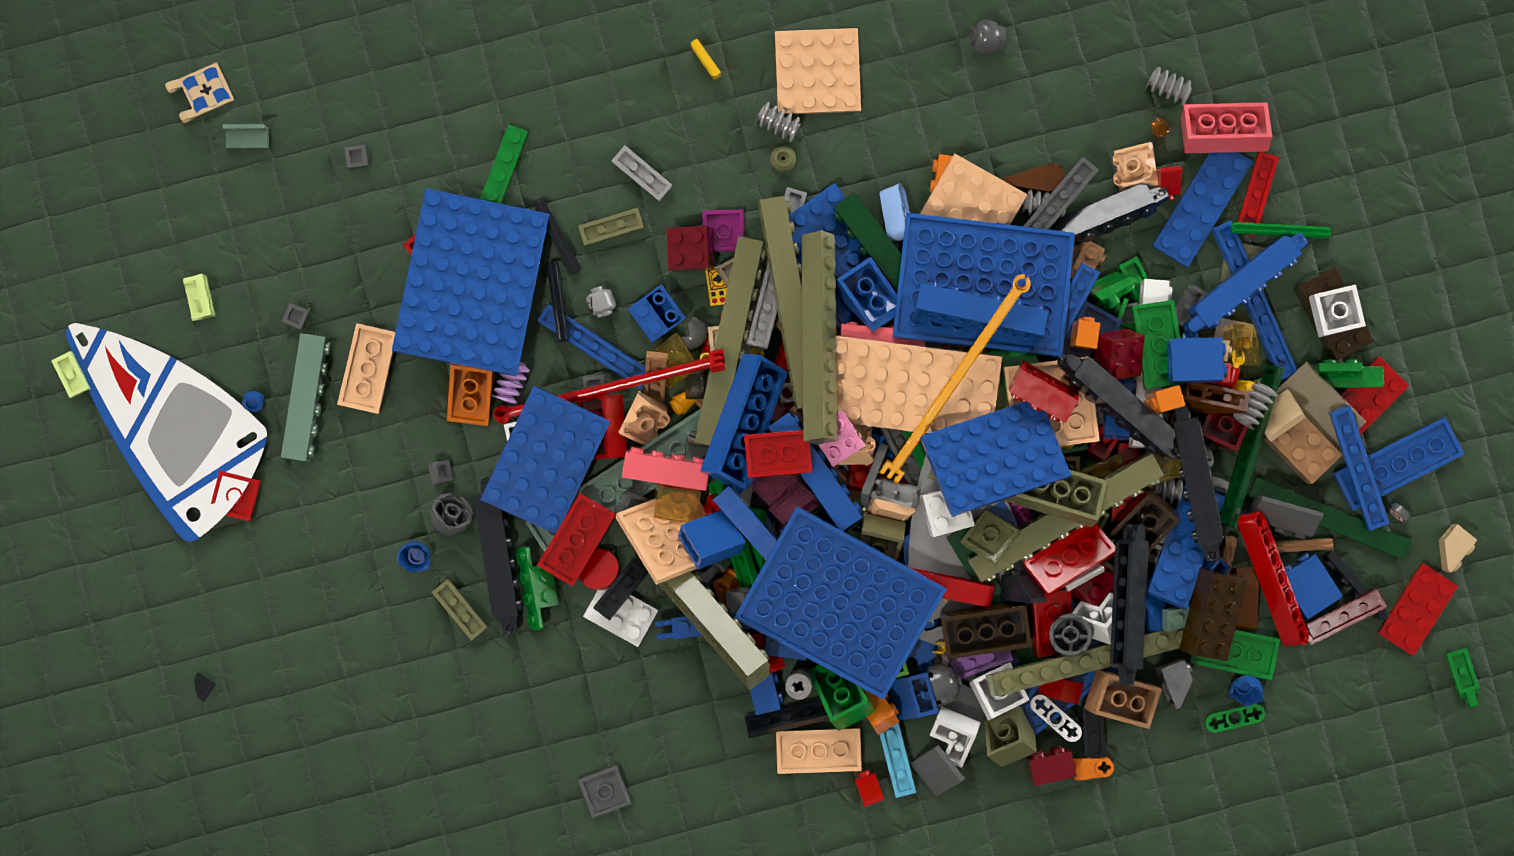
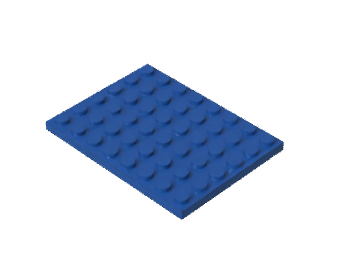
M426 188L392 352L517 377L549 214Z
M906 213L892 338L972 347L982 332L913 317L921 283L934 282L938 284V287L947 288V286L958 288L960 292L968 293V291H975L980 293V296L988 298L991 295L998 296L1004 301L1013 287L1014 278L1017 275L1024 274L1025 278L1029 277L1031 285L1029 290L1022 293L1017 301L1022 302V305L1025 306L1039 305L1044 307V310H1048L1044 336L1039 344L993 335L984 349L1059 358L1063 355L1075 233ZM1025 278L1020 279L1018 285L1024 286L1026 284Z
M796 506L734 618L884 700L947 589L801 507Z

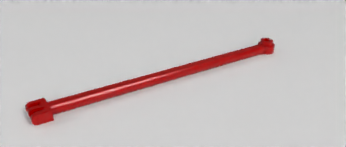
M724 350L710 351L709 358L557 396L572 403L710 368L712 373L725 370ZM525 404L513 407L498 406L494 410L493 416L498 423L507 424L512 417L520 416Z

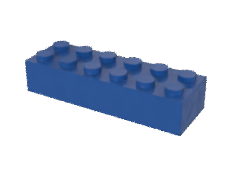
M926 282L925 284L921 283L913 317L982 332L1003 301L998 296L991 295L988 298L980 296V293L975 291L965 293L960 292L956 287L947 286V288L938 287L937 283ZM1016 301L993 335L1039 344L1044 336L1048 310H1044V307L1039 305H1031L1029 307L1022 305L1023 303L1020 301Z
M742 355L703 461L701 472L726 486L730 485L734 488L746 489L749 478L744 435L766 433L788 374L787 371L761 355Z
M787 413L768 428L770 433L797 431L801 430L803 426L796 415L791 416L790 413ZM810 443L812 473L800 474V476L822 505L834 525L845 532L862 520L861 514H863V511L857 502L852 503L849 497L851 494L844 484L842 486L839 485L837 482L839 476L832 467L827 468L825 465L827 459L821 450L816 451L813 447L814 444Z

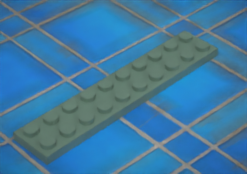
M701 409L642 446L643 452L651 454L652 450L662 451L664 456L672 457L673 453L685 455V459L693 460V457L703 458L706 456L708 448L687 443L690 430L697 432ZM624 458L581 486L569 510L579 493H582L615 512V508L622 503V500L619 499L622 494L631 492L643 497L661 484L622 478ZM526 522V525L545 552L555 534L530 522Z

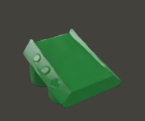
M1114 272L1097 280L1086 300L1103 310L1114 308L1120 302V297L1129 293L1138 281L1130 275Z

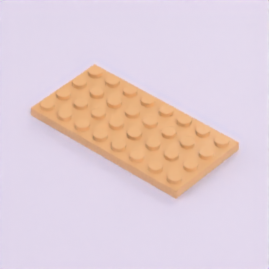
M836 335L837 413L843 410L851 424L914 432L968 352ZM979 354L926 431L927 434L995 412L1002 356Z

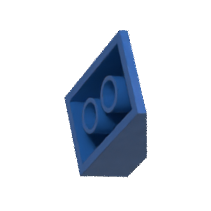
M871 257L836 280L835 290L841 299L872 332L895 317L897 294Z

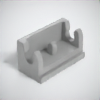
M882 477L876 479L877 487L876 490L872 491L871 497L910 508L917 507L921 492L920 487L901 482L896 484L893 480Z

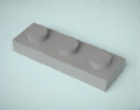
M625 145L612 160L614 165L659 202L673 186Z

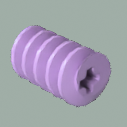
M520 362L517 377L500 374L504 378V380H497L501 388H494L498 396H491L511 404H517L513 396H520L516 388L524 387L519 381L527 379L522 374L530 372L526 367L527 364Z

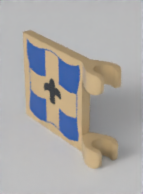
M217 62L165 84L169 93H174L183 88L192 109L179 114L183 123H187L202 114L234 101Z

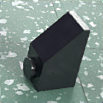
M1011 570L1010 574L1001 575L1002 601L1023 603L1046 602L1045 595L1031 575H1023V571Z

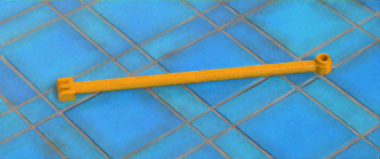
M1024 274L1017 275L1014 278L1012 289L893 462L887 459L879 473L883 475L887 468L890 469L886 477L891 479L894 473H896L897 476L893 482L898 484L905 474L902 466L920 442V437L929 429L1019 296L1029 290L1031 285L1029 277L1025 278L1026 284L1024 286L1018 285V281L1025 278Z

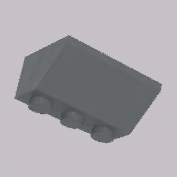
M1264 496L1253 497L1249 512H1262L1265 515L1268 526L1273 527V531L1285 534L1286 531L1294 532L1293 537L1304 540L1306 536L1313 537L1324 515L1322 512Z

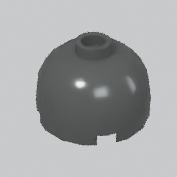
M452 493L438 496L430 509V522L433 528L447 536L462 533L470 524L471 516L473 515L470 504L461 496L459 498L452 496Z
M1075 614L1062 615L1051 625L1049 632L1050 642L1055 651L1061 655L1068 657L1080 656L1091 645V627L1081 616Z
M945 664L926 667L937 706L941 707L952 703L959 694V686L962 685L959 673L955 674L953 669Z

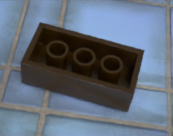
M1336 267L1293 288L1316 333L1317 329L1309 296L1346 287ZM1367 326L1319 337L1330 360L1336 361L1375 342Z
M1147 486L1104 530V533L1115 546L1118 539H1123V529L1127 523H1131L1134 527L1136 524L1142 523L1145 527V541H1149V554L1181 521L1179 512ZM1115 555L1103 562L1112 572H1114Z
M1199 568L1179 650L1197 657L1228 661L1248 579L1231 573Z
M1009 602L991 605V607L982 606L940 613L947 660L1032 647L1027 608L1023 602Z

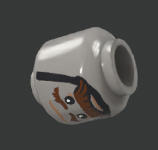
M603 286L591 289L592 293L586 298L590 313L597 316V318L613 314L616 302L610 289H603Z

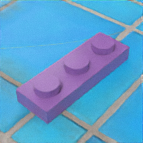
M1012 650L956 658L950 661V666L955 674L959 673L962 680L1015 661Z

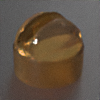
M1157 119L1151 125L1152 132L1156 137H1164L1169 132V126L1163 119Z

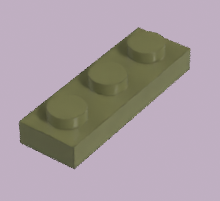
M638 208L578 226L584 246L644 229Z
M449 579L432 591V594L471 641L488 628L486 623Z

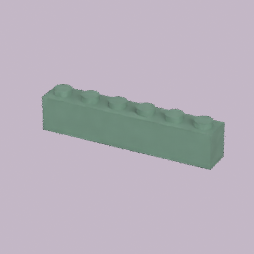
M300 333L281 458L309 462L310 458L314 456L315 446L312 445L313 437H316L318 432V425H315L316 417H319L321 413L319 398L324 393L325 385L322 383L323 375L327 374L328 363H325L326 355H329L331 350V343L328 342L329 338Z

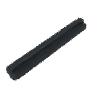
M544 199L536 201L533 204L536 211L549 214L546 230L571 275L577 274L581 271V266Z
M557 262L547 263V272L557 341L567 342L569 335L559 267Z

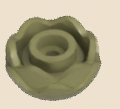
M780 146L773 150L770 162L779 172L789 171L795 166L796 154L790 147Z

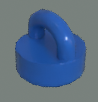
M249 391L243 397L242 406L250 412L260 411L264 403V395L260 392Z

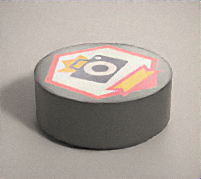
M1393 503L1388 509L1391 515L1402 523H1405L1410 517L1408 511L1397 503Z

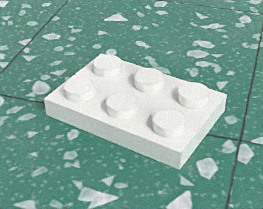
M608 588L598 590L583 617L639 647L658 609L631 595L609 621L593 609L594 605Z

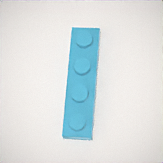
M899 723L880 734L896 798L916 793Z

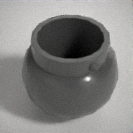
M981 20L970 29L969 43L972 44L973 49L977 53L990 55L995 52H1001L1004 48L1006 41V29L1004 26L998 25L993 20Z

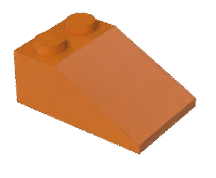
M455 364L450 365L447 421L482 426L489 425L495 372Z

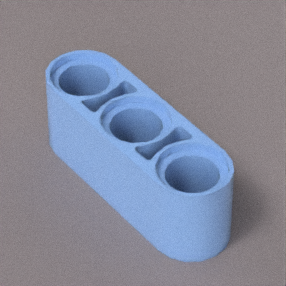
M899 183L880 191L887 236L893 243L903 240L906 213H910L905 189Z

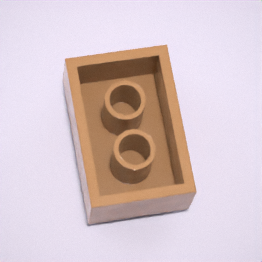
M1307 418L1272 442L1267 436L1263 439L1306 484H1313L1342 456Z
M1099 669L1095 672L1084 708L1096 715L1150 729L1162 689L1135 679L1134 685L1119 684V674Z

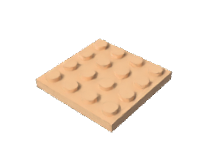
M858 28L775 31L778 113L782 109L785 110L784 115L790 113L794 115L861 112Z
M954 153L920 214L1010 225L1027 194Z
M1057 360L1031 364L1069 385V381L1064 378L1065 372L1056 363ZM1019 365L1003 367L1008 407L1026 401L1024 399L1022 401L1015 399L1011 396V392H1009V386ZM1079 391V402L1066 423L1051 419L1048 416L1049 413L1046 412L1059 446L1100 441L1095 403L1086 400L1082 392Z
M692 488L679 489L616 514L618 523L656 585L697 569L678 538L682 524L706 516L704 507Z

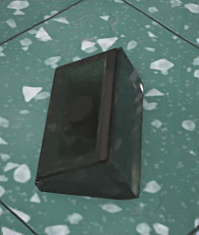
M700 357L686 360L685 363L700 360ZM710 368L685 374L686 399H704Z

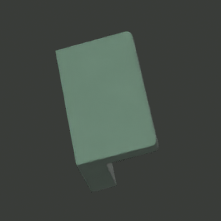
M265 124L223 125V130L226 131L227 149H269V128Z

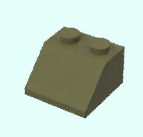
M865 513L857 539L897 560L904 541L906 523Z
M1020 706L989 721L988 719L984 721L987 757L999 766H1005L1037 753L1035 734Z

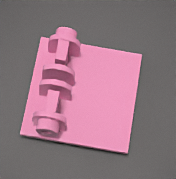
M843 410L837 413V441L819 444L832 467L865 446L864 441L861 440L856 432L857 430L853 428V424L850 423Z

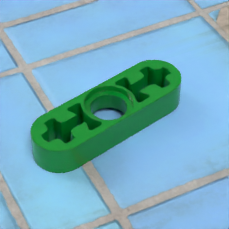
M1253 703L1248 707L1243 705L1210 713L1204 719V726L1207 730L1217 733L1259 723L1265 718V710L1261 705ZM1252 708L1260 711L1256 719L1253 716H1247V721L1245 722L1242 710L1245 709L1244 713L1246 714L1253 712ZM1232 712H1237L1240 715V720L1236 724H1232L1229 721V715ZM1224 714V720L1227 726H1224L1223 722L1217 723V728H1214L1213 726L1209 725V722H1212L1213 717L1216 720H1222L1223 717L1221 715Z

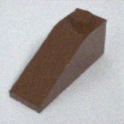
M1047 163V166L1043 165L1002 178L1001 180L1019 190L1028 191L1032 189L1033 192L1040 191L1043 194L1045 192L1051 194L1063 180L1064 168H1059L1060 165L1056 163Z
M1187 383L1183 399L1187 408H1189L1188 410L1197 413L1246 414L1251 393L1207 383Z
M1254 567L1231 568L1232 574L1248 579L1236 630L1257 629L1259 581Z

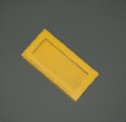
M698 39L691 42L692 50L713 80L721 77L720 70Z

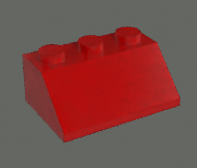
M1024 360L1020 363L1009 386V392H1011L1012 397L1019 401L1026 400L1033 409L1049 413L1048 416L1057 422L1063 421L1066 423L1079 402L1078 390Z
M623 394L600 395L577 401L578 406L610 420V424L593 460L625 457L627 450L626 437L618 433L625 420Z

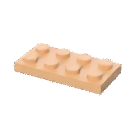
M356 323L337 405L376 414L380 413L394 353L392 352L395 332Z
M845 728L840 731L837 729L776 732L778 774L862 771L860 728Z

